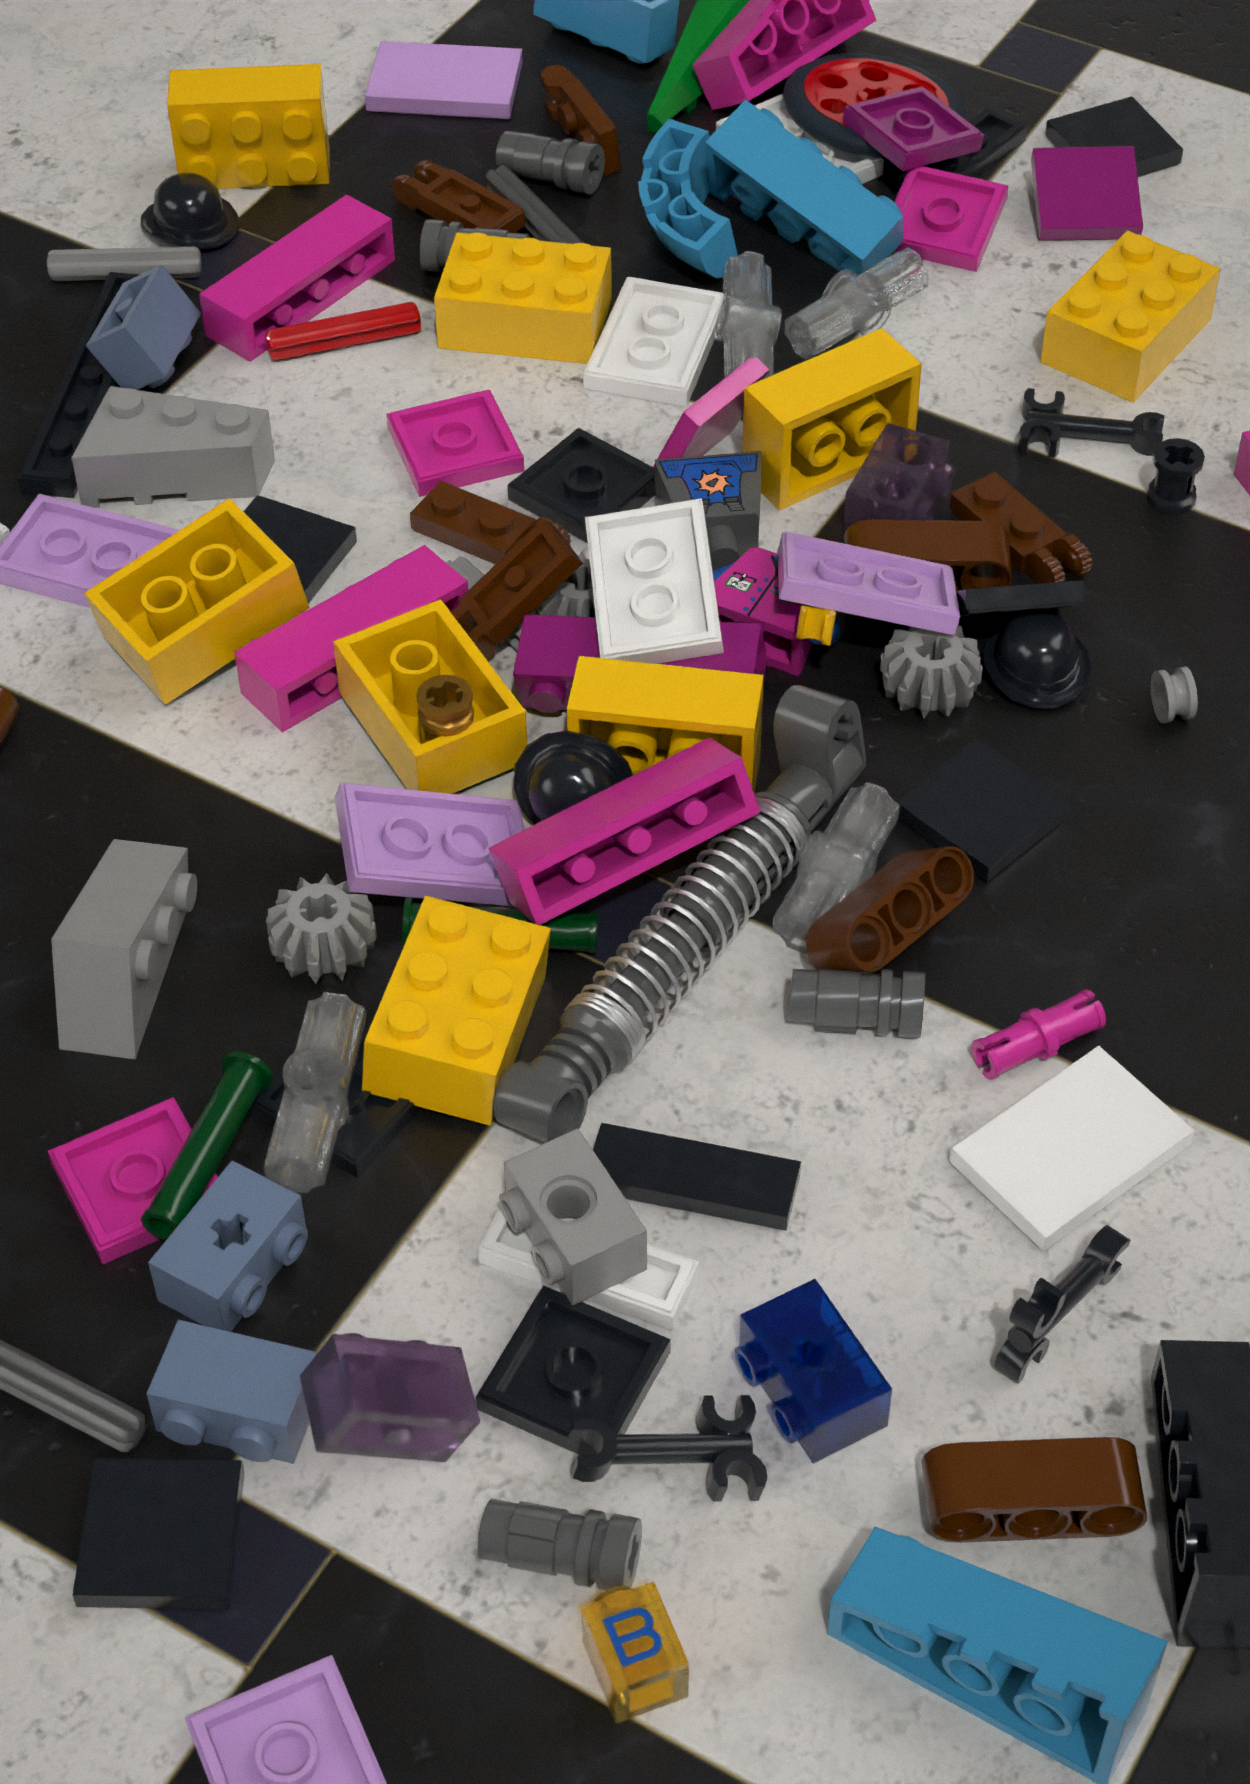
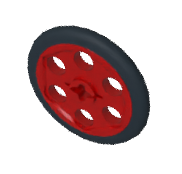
M847 53L817 58L798 67L785 82L783 91L788 114L809 135L832 147L874 158L886 157L842 122L845 106L923 86L966 120V113L961 98L949 84L938 76L916 65L872 54Z

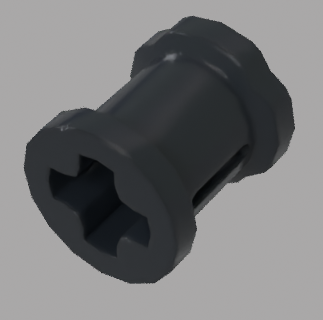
M1173 438L1162 441L1155 447L1153 463L1157 470L1155 478L1148 485L1147 491L1148 502L1153 508L1163 513L1182 514L1195 506L1197 499V488L1194 485L1195 476L1202 470L1205 459L1203 450L1196 443L1186 439Z

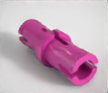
M1086 989L1045 1010L1031 1008L1020 1014L1021 1019L1017 1023L984 1038L974 1040L971 1046L974 1061L978 1069L990 1063V1067L983 1069L982 1073L989 1080L996 1079L1000 1074L1037 1057L1040 1061H1046L1058 1054L1057 1050H1059L1060 1046L1092 1031L1104 1028L1106 1017L1102 1004L1097 1000L1093 1004L1086 1006V1003L1094 1000L1095 997L1093 992Z

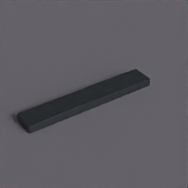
M109 272L18 476L21 493L75 498L78 487L72 456L109 387H120L86 345L122 284L138 276L137 274Z

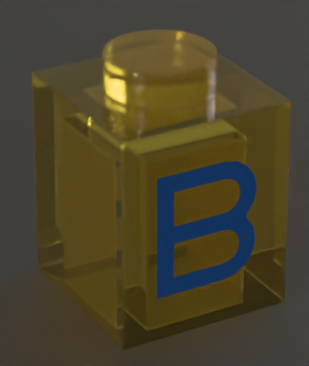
M654 1581L634 1589L630 1586L611 1588L598 1595L590 1605L581 1607L582 1642L615 1724L688 1697L689 1662Z

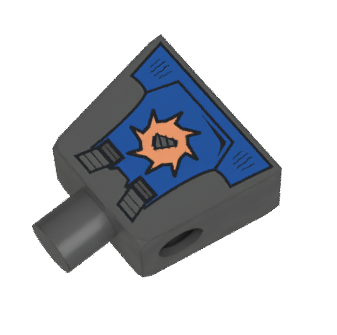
M761 451L655 459V506L702 498L712 570L736 562L750 548L758 547L762 475Z

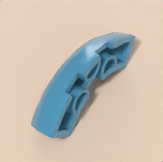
M668 119L649 143L642 159L644 170L638 185L645 215L659 240L679 259L712 277H728L740 268L730 219L713 212L703 204L710 192L705 142L709 138V132Z

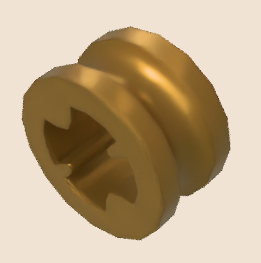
M439 675L424 681L418 688L416 696L419 707L418 718L420 725L427 732L436 736H453L467 730L472 724L474 718L473 692L471 686L464 679L454 675Z

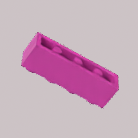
M345 195L199 294L205 336L251 362L267 351L265 336L269 329L308 322L395 261L392 219L349 195Z
M423 545L234 651L241 694L283 733L343 698L338 688L333 641L439 599L443 601L451 612L462 602L460 598L468 591V581L430 548Z
M709 737L488 849L509 902L531 922L541 925L761 812L742 757Z

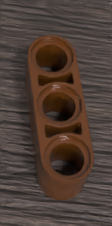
M869 519L852 524L845 531L843 537L844 544L949 565L953 570L956 591L1010 586L1012 582L1009 536L1004 527L994 522Z
M949 846L906 851L899 854L814 922L806 938V952L809 961L818 971L819 968L863 973L875 972L883 968L962 903L971 893L974 883V870L970 859L964 851L957 847Z
M1090 1437L957 1442L932 1448L924 1454L921 1460L930 1534L942 1541L965 1543L1113 1537L1134 1532L1144 1526L1148 1520L1136 1448L1130 1441L1122 1438Z

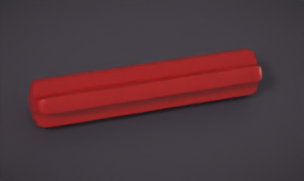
M406 302L269 329L265 336L266 346L270 358L274 361L415 334L421 330V317L416 303Z

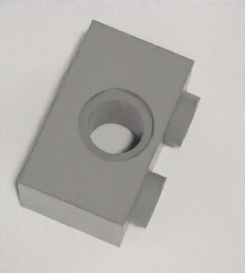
M578 1128L504 1162L506 1192L499 1195L504 1216L514 1232L519 1233L525 1230L534 1244L532 1253L542 1277L549 1285L558 1282L572 1305L647 1270V1230ZM565 1217L579 1218L572 1221L560 1220Z

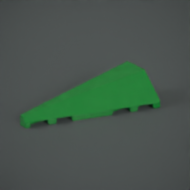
M697 0L647 114L648 131L657 133L668 119H672L680 111L689 113L696 107L697 97L704 93L693 64L750 0Z

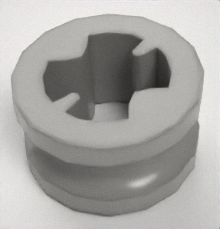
M1187 666L1176 667L1172 675H1169L1166 670H1156L1152 674L1151 699L1156 717L1161 723H1171L1175 715H1179L1182 720H1191L1196 716L1198 708L1197 688L1191 670Z

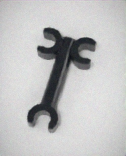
M1028 388L1024 392L1022 416L1027 422L1020 427L1018 451L1021 455H1027L1029 444L1042 442L1049 447L1048 457L1055 458L1059 454L1061 436L1130 443L1132 449L1146 456H1153L1155 447L1163 441L1162 430L1165 415L1160 413H1141L1133 421L1063 414L1065 395L1062 391H1056L1054 401L1049 404L1037 402L1034 399L1035 390L1033 388Z
M1106 1225L1091 1240L1082 1259L1055 1286L1041 1277L1036 1282L1028 1302L1021 1297L1016 1301L1009 1317V1321L1014 1326L1009 1330L1008 1339L996 1357L995 1369L1019 1384L1025 1376L1030 1361L1034 1360L1039 1364L1043 1360L1050 1344V1340L1045 1336L1099 1282L1106 1285L1120 1271L1122 1264L1116 1259L1129 1246L1131 1240L1109 1225Z
M704 1395L696 1417L697 1429L700 1433L614 1434L608 1425L598 1419L580 1418L572 1422L567 1436L568 1444L589 1445L598 1454L578 1455L572 1468V1477L581 1482H594L603 1478L609 1472L611 1465L713 1463L706 1482L707 1493L713 1502L722 1501L728 1488L727 1476L729 1475L742 1478L747 1484L750 1501H759L768 1476L766 1467L761 1459L753 1454V1441L749 1433L756 1416L755 1403L750 1395H741L735 1408V1420L729 1421L717 1414L713 1395Z

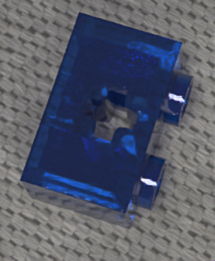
M816 1279L740 1314L739 1346L735 1347L734 1350L739 1369L752 1387L761 1385L772 1402V1414L781 1434L791 1444L798 1441L813 1464L888 1426L892 1387Z

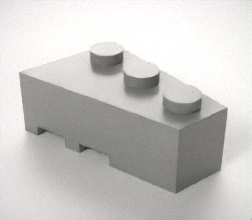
M113 386L109 387L72 456L80 502L82 505L93 508L100 507L99 499L134 497L135 505L153 504L152 495L187 493L188 501L256 497L260 494L275 462L269 411L266 409Z
M113 839L51 939L59 1050L136 1059L186 912L192 911L196 901L197 877L195 874L189 873L188 848Z

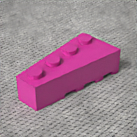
M750 0L695 61L693 67L711 110L741 104L745 99L749 102L790 76L798 67L817 59L877 20L869 0Z

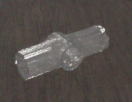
M907 247L860 275L847 269L837 273L827 284L822 298L785 319L784 334L789 339L793 351L802 358L808 359L855 331L864 336L882 328L887 322L892 308L928 287L929 271L924 267L921 255Z
M745 251L739 256L729 257L723 269V302L717 317L715 338L718 342L724 343V378L749 358L753 359L755 356L770 369L765 377L767 378L774 375L773 347L780 329L781 308L772 305L771 267L766 265L762 254Z
M868 782L858 788L851 787L825 832L816 830L808 839L799 861L797 879L789 892H787L782 904L773 917V932L785 941L787 947L807 954L806 938L814 922L874 875L877 855L899 818L900 804L888 795L885 788Z
M324 992L320 998L308 1001L295 1053L287 1059L283 1066L285 1090L265 1159L264 1172L266 1178L277 1182L291 1191L309 1193L312 1188L325 1185L338 1130L349 1116L348 1090L366 1023L365 1007L354 1003L345 994Z

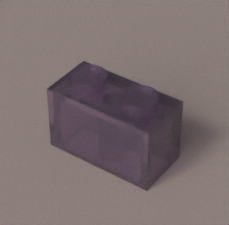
M357 1333L332 1334L300 1374L316 1452L446 1462L481 1422L461 1347L429 1344L423 1340L397 1341L368 1338Z

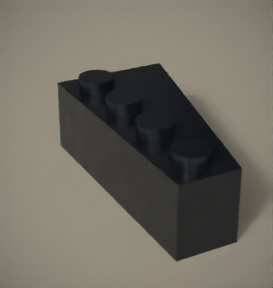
M1160 1340L1151 1374V1386L1177 1647L1250 1649L1249 1342Z

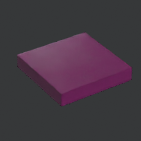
M923 86L845 106L842 120L851 130L902 171L980 151L984 134Z
M1134 146L1033 148L1031 166L1039 240L1119 239L1127 230L1142 235L1143 219Z

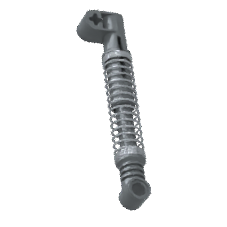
M793 685L784 693L776 709L773 723L781 773L765 792L754 794L761 813L729 828L731 831L726 837L724 834L727 830L719 833V837L711 839L708 843V850L701 851L697 856V862L687 867L685 870L686 876L678 877L674 883V889L667 890L663 895V902L656 903L651 909L652 915L642 919L640 929L632 930L628 936L629 943L620 944L616 950L617 956L609 957L605 962V970L595 973L593 984L585 985L581 993L577 994L569 1003L560 1017V1030L531 1063L524 1060L518 1061L506 1070L499 1081L493 1101L494 1116L499 1123L545 1142H549L577 1128L580 1129L586 1115L588 1098L610 1072L622 1071L627 1064L634 1060L644 1048L645 1040H649L657 1032V1026L664 1024L669 1018V1012L674 1011L679 1006L681 998L686 997L692 990V985L697 984L703 977L704 971L710 969L715 962V958L719 957L726 949V944L734 940L737 932L742 930L748 923L749 917L755 915L759 910L760 904L765 903L771 891H774L779 886L782 878H785L792 870V867L805 855L808 847L812 844L811 832L866 767L867 758L860 712L854 701L802 685ZM717 842H719L720 844H719L718 847L714 850L713 847L715 846V844H716ZM706 855H709V857H708V858L705 860V862L703 863V862H702L703 858H704ZM694 868H698V870L693 874V876H691V872L694 870ZM686 881L687 883L680 889L679 887L682 882ZM675 894L674 898L668 902L670 896ZM664 907L663 917L657 916L658 910ZM649 921H653L657 932L645 929L646 924ZM641 934L646 943L645 946L634 943V938ZM625 948H630L634 956L633 960L622 957V952ZM693 958H697L699 966L696 968L689 967L688 965ZM703 959H709L704 965ZM613 962L619 963L622 969L621 974L610 971V966ZM683 971H686L687 981H677V977ZM691 972L697 973L694 978H692ZM601 976H607L611 984L609 988L598 985V980ZM671 985H674L676 990L675 994H665L667 989ZM679 986H686L681 992ZM594 989L596 993H592V992H588V991ZM662 998L664 1008H653L656 1002ZM667 999L674 1000V1002L669 1006ZM650 1012L652 1022H641L646 1014ZM655 1013H660L663 1015L659 1018V1020H657V1016ZM644 1027L651 1028L647 1034H645Z

